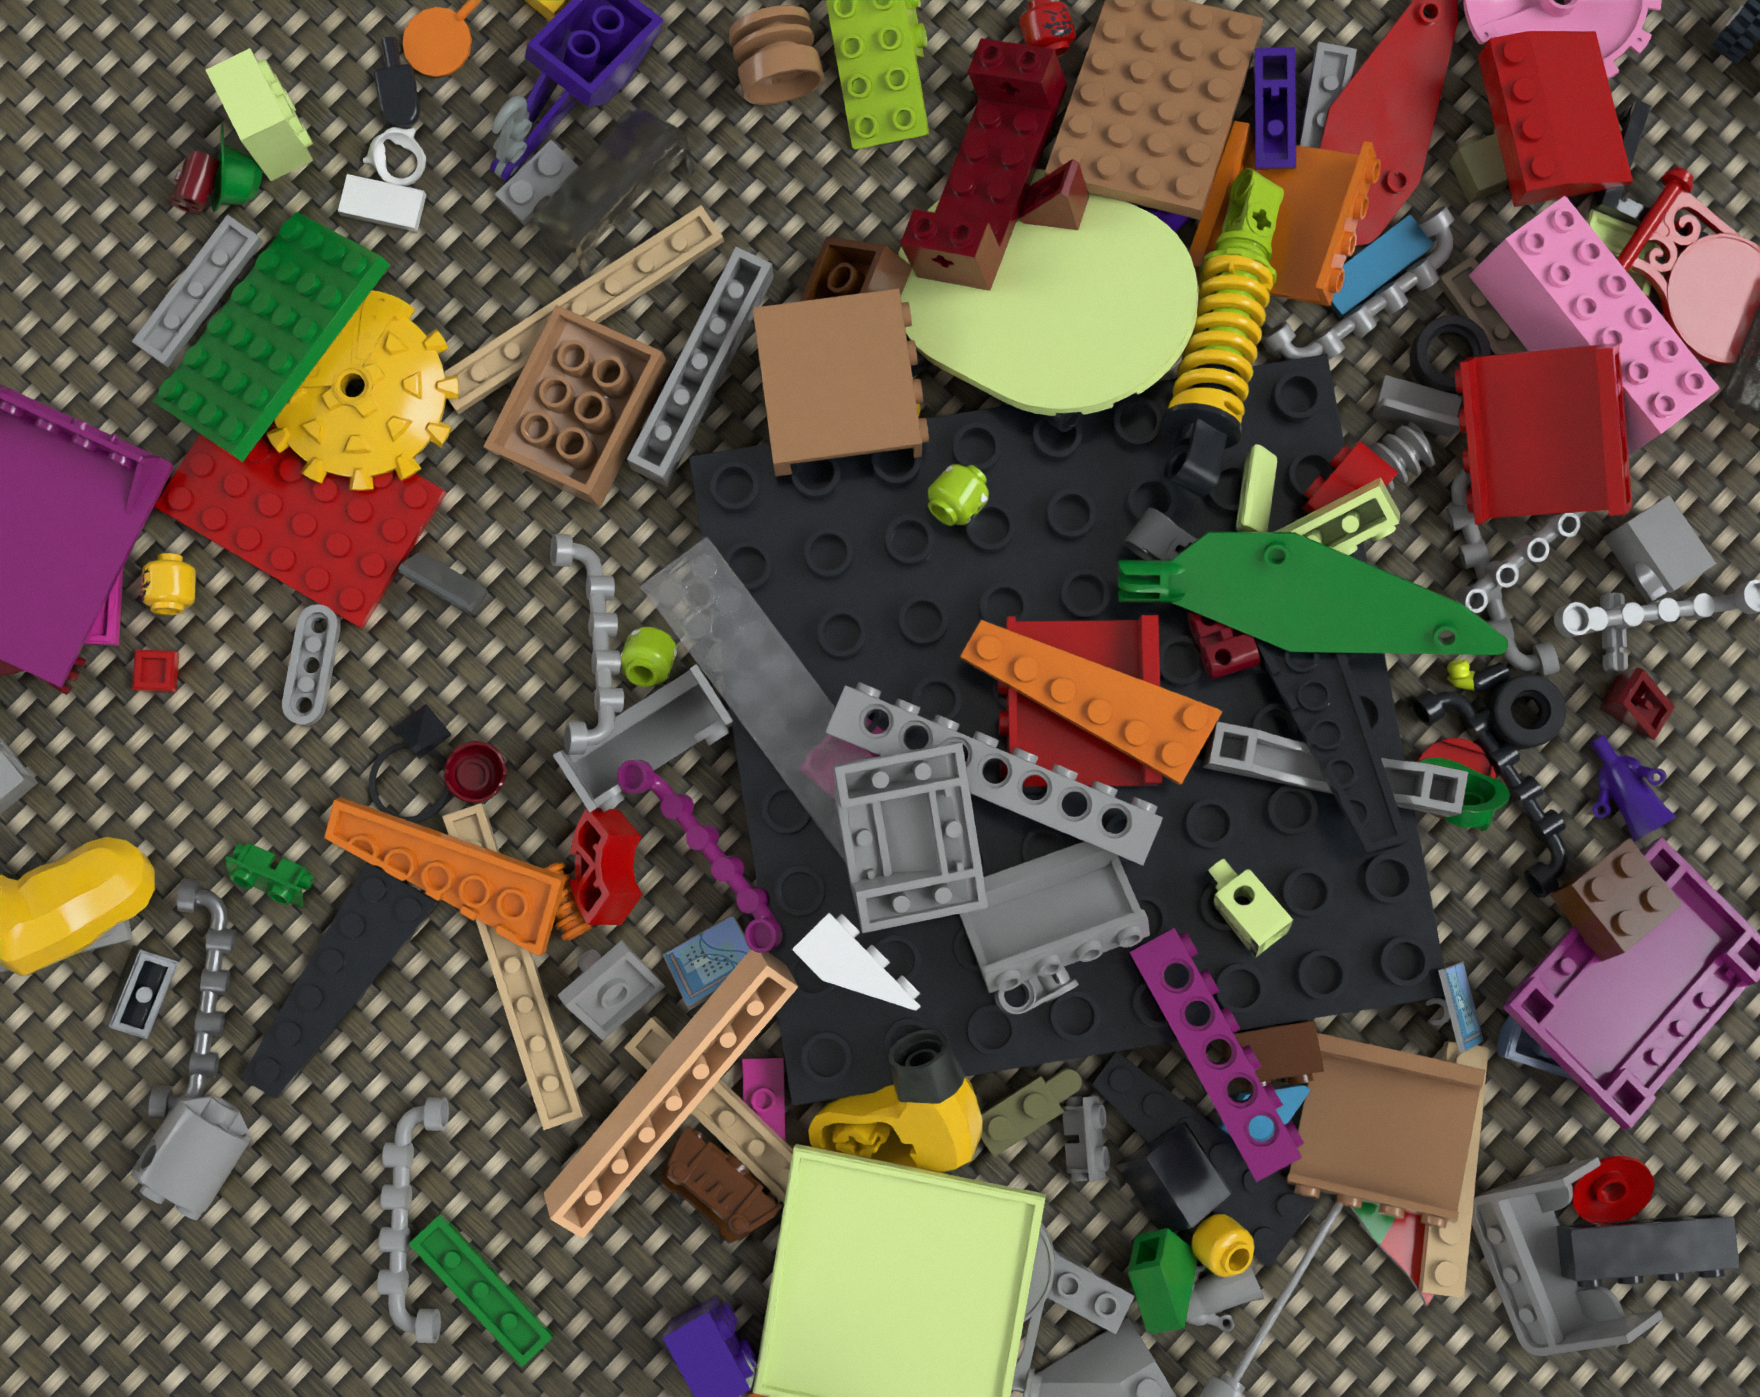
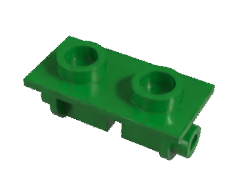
M239 843L233 852L232 858L226 856L227 874L238 886L245 889L255 887L262 890L273 901L287 906L291 903L298 907H303L302 888L309 890L315 877L309 873V868L282 857L275 870L271 869L270 866L275 859V854L251 843L246 845Z

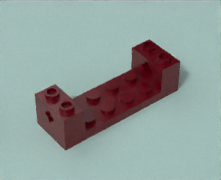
M980 38L967 71L979 99L935 213L913 209L900 245L917 277L990 291L1068 86L1055 49Z

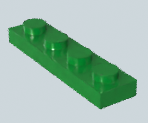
M442 1213L409 1243L410 1247L521 1367L530 1361L555 1336Z

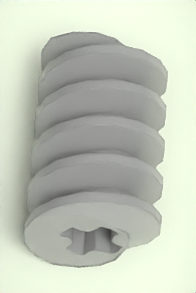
M1409 422L1408 427L1401 426L1396 429L1395 435H1386L1382 438L1381 443L1375 442L1369 446V449L1398 472L1395 478L1402 484L1408 481L1405 469L1408 468L1416 476L1421 473L1420 460L1428 467L1435 465L1429 441L1422 430L1413 422ZM1393 481L1386 487L1388 492L1394 490Z

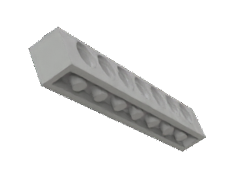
M858 682L855 689L845 685L826 733L880 756L911 751L906 745L905 739L908 731L914 727H922L928 732L929 740L924 748L961 741L968 750V758L965 764L970 794L1132 862L1144 865L1163 817L1155 814L1157 806L1136 797L1133 798L1131 804L1115 798L1117 789L1095 780L1091 787L1075 781L1078 773L1054 764L1052 771L1036 765L1038 756L1015 747L1012 754L997 749L999 740L975 731L973 738L957 732L960 724L936 714L934 721L918 716L920 707L897 698L895 705L889 704L879 699L881 691ZM875 711H884L889 717V726L881 734H872L867 728V719ZM994 759L1003 761L1008 768L1007 777L998 784L989 783L983 774L985 765ZM1031 776H1040L1047 783V793L1040 800H1030L1023 793V784ZM1069 793H1080L1087 800V809L1079 817L1068 816L1062 809L1063 798ZM1109 809H1119L1127 818L1125 829L1118 834L1109 833L1102 826V816Z

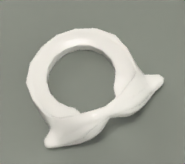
M392 127L372 140L368 154L363 158V162L371 163L384 182L408 186L414 184L421 177L426 167V156L423 149L414 139L415 128L402 129ZM386 139L392 140L396 145H401L416 156L417 168L411 176L396 178L388 173L385 146L383 144Z

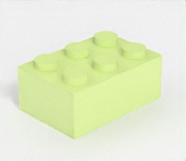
M249 48L206 69L241 142L270 181L313 161L307 147L313 145V142L303 123L295 113L296 108L286 89L282 87L266 59L258 61Z

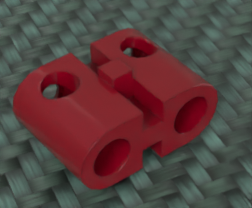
M191 151L189 156L185 158L182 169L177 171L174 179L176 185L169 203L184 212L199 214L205 208L208 195L211 196L216 186L213 183L221 162L203 152Z
M1189 611L1187 613L1190 631L1195 644L1199 645L1201 651L1199 655L1206 674L1210 679L1259 665V652L1253 636L1196 612Z

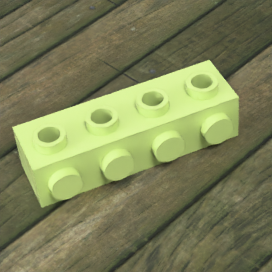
M1380 477L1275 532H1295L1350 555L1358 549L1357 544L1369 538L1377 541L1396 530L1395 525L1399 524L1400 512Z

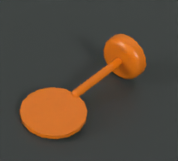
M468 0L457 13L448 8L433 7L422 10L414 16L405 28L402 41L404 55L413 69L424 76L435 78L451 75L460 69L469 57L472 45L470 28L464 19L482 0Z

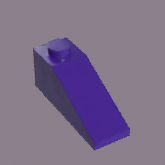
M1295 47L1255 48L1253 57L1255 170L1295 169Z

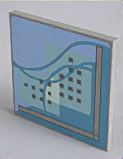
M732 914L662 955L687 1008L691 1010L711 997L751 949L745 941V934L735 915Z
M1464 961L1438 970L1445 997L1433 998L1426 1002V1006L1440 1004L1444 1008V1016L1433 1019L1430 1022L1432 1025H1442L1451 1020L1459 1053L1466 1052L1484 1041Z

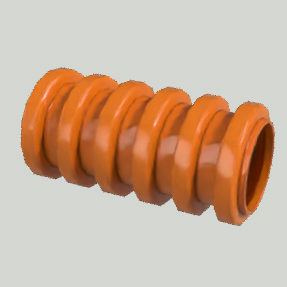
M557 862L544 869L567 877L555 917L557 920L555 927L556 929H562L564 934L561 935L563 941H570L591 930L593 925L587 924L577 907L569 882L572 877L570 874L565 875L563 871L566 867L564 862Z

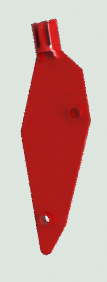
M1413 0L1328 109L1319 149L1359 155L1363 142L1367 141L1372 142L1376 157L1381 161L1378 180L1375 184H1370L1367 193L1369 205L1366 216L1363 220H1358L1355 229L1357 235L1356 246L1373 243L1420 184L1458 25V0ZM1423 10L1430 13L1431 19L1424 15Z

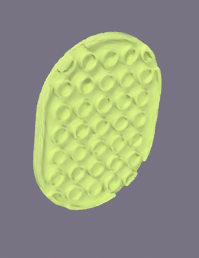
M1036 169L1031 185L1045 176V170ZM1088 193L1089 199L1078 230L1024 224L1017 219L990 291L919 278L912 269L901 294V303L909 302L912 326L905 327V331L909 341L915 340L917 351L932 364L1016 408L1049 416H1056V413L1081 412L1084 415L1112 408L1113 403L1127 398L1134 393L1139 395L1167 373L1178 360L1193 333L1198 315L1199 287L1191 256L1179 236L1158 217L1126 201ZM939 200L927 211L935 213ZM901 247L898 256L910 264Z

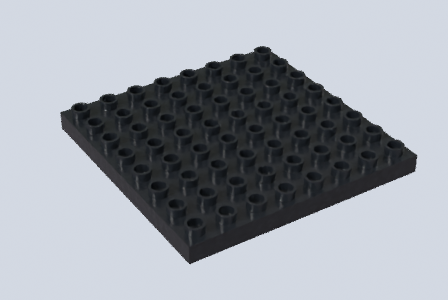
M1327 354L1252 366L1253 376L1247 383L1249 394L1246 400L1243 401L1245 412L1241 422V439L1235 446L1224 449L1219 480L1214 489L1205 497H1199L1164 477V466L1169 457L1173 438L1165 431L1163 418L1168 410L1170 401L1173 399L1172 390L1178 378L1157 381L1139 395L1134 393L1127 398L1113 403L1112 408L1084 415L1081 414L1077 424L1067 432H1061L1051 425L1047 420V415L1028 412L1012 405L926 418L929 442L922 443V457L916 458L913 456L912 448L794 463L790 464L792 474L775 476L771 443L689 456L730 716L733 720L731 723L757 886L764 888L768 892L770 898L768 908L775 916L783 933L780 945L768 952L788 966L798 985L796 991L778 1010L792 1106L876 1092L884 1087L894 1085L888 1059L890 1049L907 1034L920 1030H940L949 1036L951 1047L959 1059L966 1077L1178 1041L1130 954L1131 951L1173 928L1176 929L1178 935L1187 932L1199 953L1192 957L1193 962L1199 972L1208 969L1219 989V992L1212 996L1220 1010L1229 1007L1240 1027L1238 1031L1445 997L1438 971L1444 968V962L1415 810L1398 807L1409 840L1407 845L1365 856L1332 793L1203 768L1208 738L1181 785L1162 775V783L1158 786H1110L1118 790L1115 798L1131 804L1134 797L1157 806L1155 814L1163 817L1143 866L1118 856L1141 910L1146 912L1150 936L1144 937L1142 941L1134 946H1119L1103 952L1095 960L1089 962L1078 961L1064 966L1070 978L1077 980L1078 986L1049 1002H1043L1027 1012L1007 1014L996 1005L994 992L989 993L959 914L866 933L862 932L849 883L835 799L799 770L801 765L828 734L826 733L827 727L845 685L855 689L858 682L881 691L879 699L889 704L895 705L898 698L920 707L918 716L934 721L937 714L960 724L957 732L973 738L975 731L995 738L999 740L996 748L1007 752V736H999V711H1006V694L998 693V680L961 660L960 655L981 620L1005 628V621L1008 616H1016V621L1138 620L1141 615H1158L1160 687L1223 711L1218 722L1257 729L1306 743L1261 657L1260 663L1257 666L1210 679L1206 674L1199 655L1201 652L1199 645L1195 644L1188 624L1187 613L1191 610L1171 602H1119L1118 592L1121 588L1118 586V576L1121 573L1118 570V561L1144 560L1132 552L1125 545L1124 541L1148 508H1153L1163 513L1178 527L1197 539L1207 532H1237L1235 529L1247 452L1254 444L1263 446L1277 457L1267 532H1275L1308 515L1302 508L1309 499L1303 494L1319 475L1327 480L1335 470L1329 463L1345 446ZM951 464H960L965 467L973 465L987 479L985 485L989 491V500L966 525L954 524L948 526L939 521L928 507L930 502L928 488ZM1361 542L1356 545L1358 549L1349 556L1367 563L1364 543ZM1345 653L1380 757L1405 761L1385 653ZM875 711L868 717L872 721L867 727L871 733L877 726L883 731H886L889 726V717L884 711ZM914 727L906 734V745L911 750L924 748L928 743L929 736L926 729ZM963 745L964 757L966 762L968 758V750L966 746ZM998 759L991 760L985 765L983 774L989 783L998 784L1005 780V778H1000ZM1023 787V793L1030 800H1040L1046 795L1048 787ZM1069 793L1063 798L1062 809L1068 816L1079 817L1087 809V800L1080 793ZM970 794L983 877L1084 842ZM1109 809L1102 816L1103 828L1112 834L1122 832L1127 825V818L1119 809ZM1222 859L1227 861L1238 876L1247 869L1251 870L1293 919L1288 933L1256 958L1213 904L1214 896L1218 890L1206 877L1205 873ZM1238 896L1234 899L1240 905L1250 904L1249 899L1244 896ZM828 913L835 919L842 913L860 932L854 939L865 950L872 944L890 962L884 969L895 980L903 975L920 993L914 999L920 1007L915 1011L822 981L792 949ZM1181 963L1170 964L1164 972L1165 981L1174 988L1183 987L1188 982L1190 976L1186 966ZM1019 985L1012 990L1005 991L1004 997L1010 1006L1019 1007L1024 1003L1026 993L1024 988ZM1193 1001L1185 1009L1186 1019L1193 1025H1202L1210 1017V1008L1202 1001Z

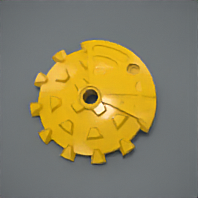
M372 290L274 421L277 428L267 432L271 444L279 453L290 446L300 457L307 461L301 473L308 478L322 484L328 472L338 476L349 477L350 490H373V477L396 470L400 480L403 481L422 469L414 458L424 450L430 441L442 447L447 440L452 426L442 423L441 420L446 399H459L458 375L445 377L443 365L438 355L449 349L445 339L437 328L426 336L417 325L410 321L416 309L404 300ZM353 379H363L365 383L363 392L359 396L348 397L346 394L348 383Z

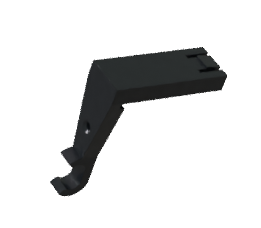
M1636 100L1624 110L1619 119V124L1622 128L1621 135L1630 168L1651 109V105ZM1624 186L1595 191L1589 211L1592 209L1638 227L1650 210V208L1629 198L1622 202L1621 195ZM1685 225L1676 231L1681 236H1686L1688 228ZM1701 231L1698 239L1709 234Z

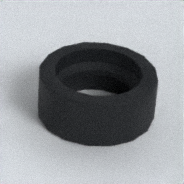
M1443 315L1430 321L1414 339L1409 353L1410 368L1421 385L1456 395L1459 393L1456 390L1455 377L1449 378L1440 375L1431 367L1427 359L1429 343L1434 337L1442 333H1452L1463 338L1469 344L1473 357L1491 355L1490 342L1484 330L1473 320L1460 315Z

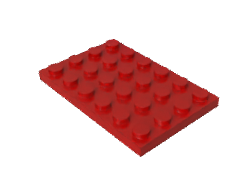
M275 421L272 422L243 462L199 434L154 507L311 600L327 606L334 613L361 629L367 624L399 572V566L407 559L447 494L443 489L416 473L401 481L396 470L373 477V490H350L349 477L338 476L328 472L321 484L301 473L307 461L300 457L290 446L279 453L271 444L267 432L277 428Z

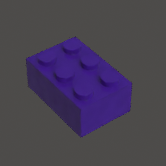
M717 1295L673 1319L662 1337L694 1397H739L751 1390L756 1373L757 1353L748 1338L741 1341L735 1330V1325L739 1322L728 1301L720 1303Z

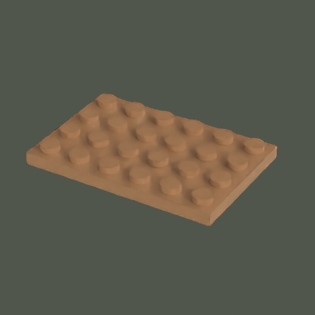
M1105 0L1048 161L1045 176L1071 159H1074L1080 165L1088 193L1201 220L1259 40L1264 18L1186 0Z

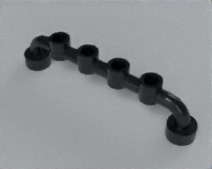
M1425 690L1411 700L1413 710L1418 718L1427 726H1431L1445 717L1443 708L1451 707L1459 713L1463 719L1462 724L1465 731L1472 739L1477 740L1486 753L1485 756L1489 760L1490 766L1493 765L1495 773L1500 775L1508 787L1510 799L1517 807L1522 808L1531 822L1532 832L1541 842L1546 844L1551 853V861L1548 866L1543 862H1537L1525 870L1524 875L1527 883L1541 898H1545L1559 888L1557 879L1564 872L1568 863L1567 849L1559 836V833L1566 829L1562 817L1553 809L1544 813L1536 801L1537 798L1543 795L1540 784L1531 775H1527L1523 779L1520 777L1513 766L1520 761L1519 753L1513 745L1507 742L1498 744L1490 732L1493 730L1489 709L1482 707L1476 711L1473 704L1465 696L1456 692L1443 691L1434 695L1432 692Z

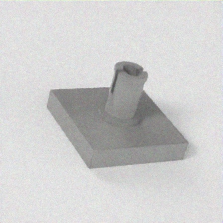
M621 940L604 956H601L593 949L583 953L577 961V965L583 974L557 996L565 1007L598 1037L604 1040L666 986Z

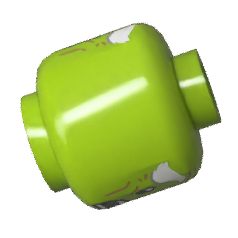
M951 464L928 488V498L930 501L928 507L931 513L948 526L954 524L966 525L989 500V491L985 485L987 481L985 475L973 465L965 467L960 464Z
M655 627L635 629L629 634L623 647L620 669L626 678L637 686L653 687L660 685L670 675L677 654L676 644L671 636L661 629Z

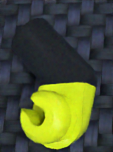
M1462 659L1454 660L1447 666L1448 673L1450 674L1447 677L1448 681L1454 687L1483 692L1509 679L1508 668L1501 662L1480 671H1470L1469 662Z

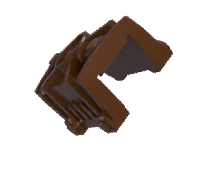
M688 1126L671 1150L662 1172L661 1186L670 1194L676 1192L719 1229V1236L728 1244L734 1243L736 1240L741 1241L767 1224L783 1206L778 1203V1200L773 1195L762 1192L764 1187L751 1176L750 1171L738 1159L725 1151L722 1152L712 1142L706 1144L702 1134Z

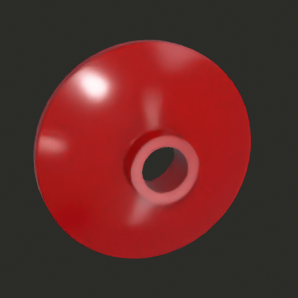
M1611 1156L1599 1160L1600 1166L1574 1182L1572 1205L1578 1215L1590 1223L1624 1221L1632 1218L1648 1204L1654 1190V1179L1648 1167L1640 1160L1629 1156Z

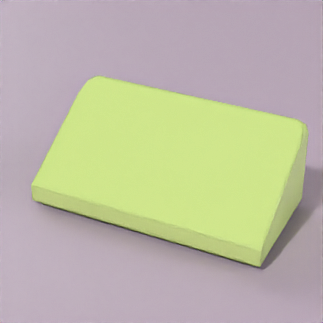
M1254 444L1246 454L1235 529L1237 532L1268 531L1277 457L1261 445Z

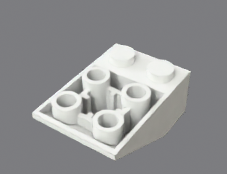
M828 913L792 949L822 981L915 1011L920 1007L914 1000L920 993L903 975L895 980L884 969L890 962L872 944L865 950L854 939L860 932L842 913L836 919Z

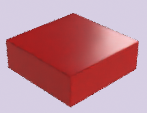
M135 649L132 690L176 693L179 653L176 651Z

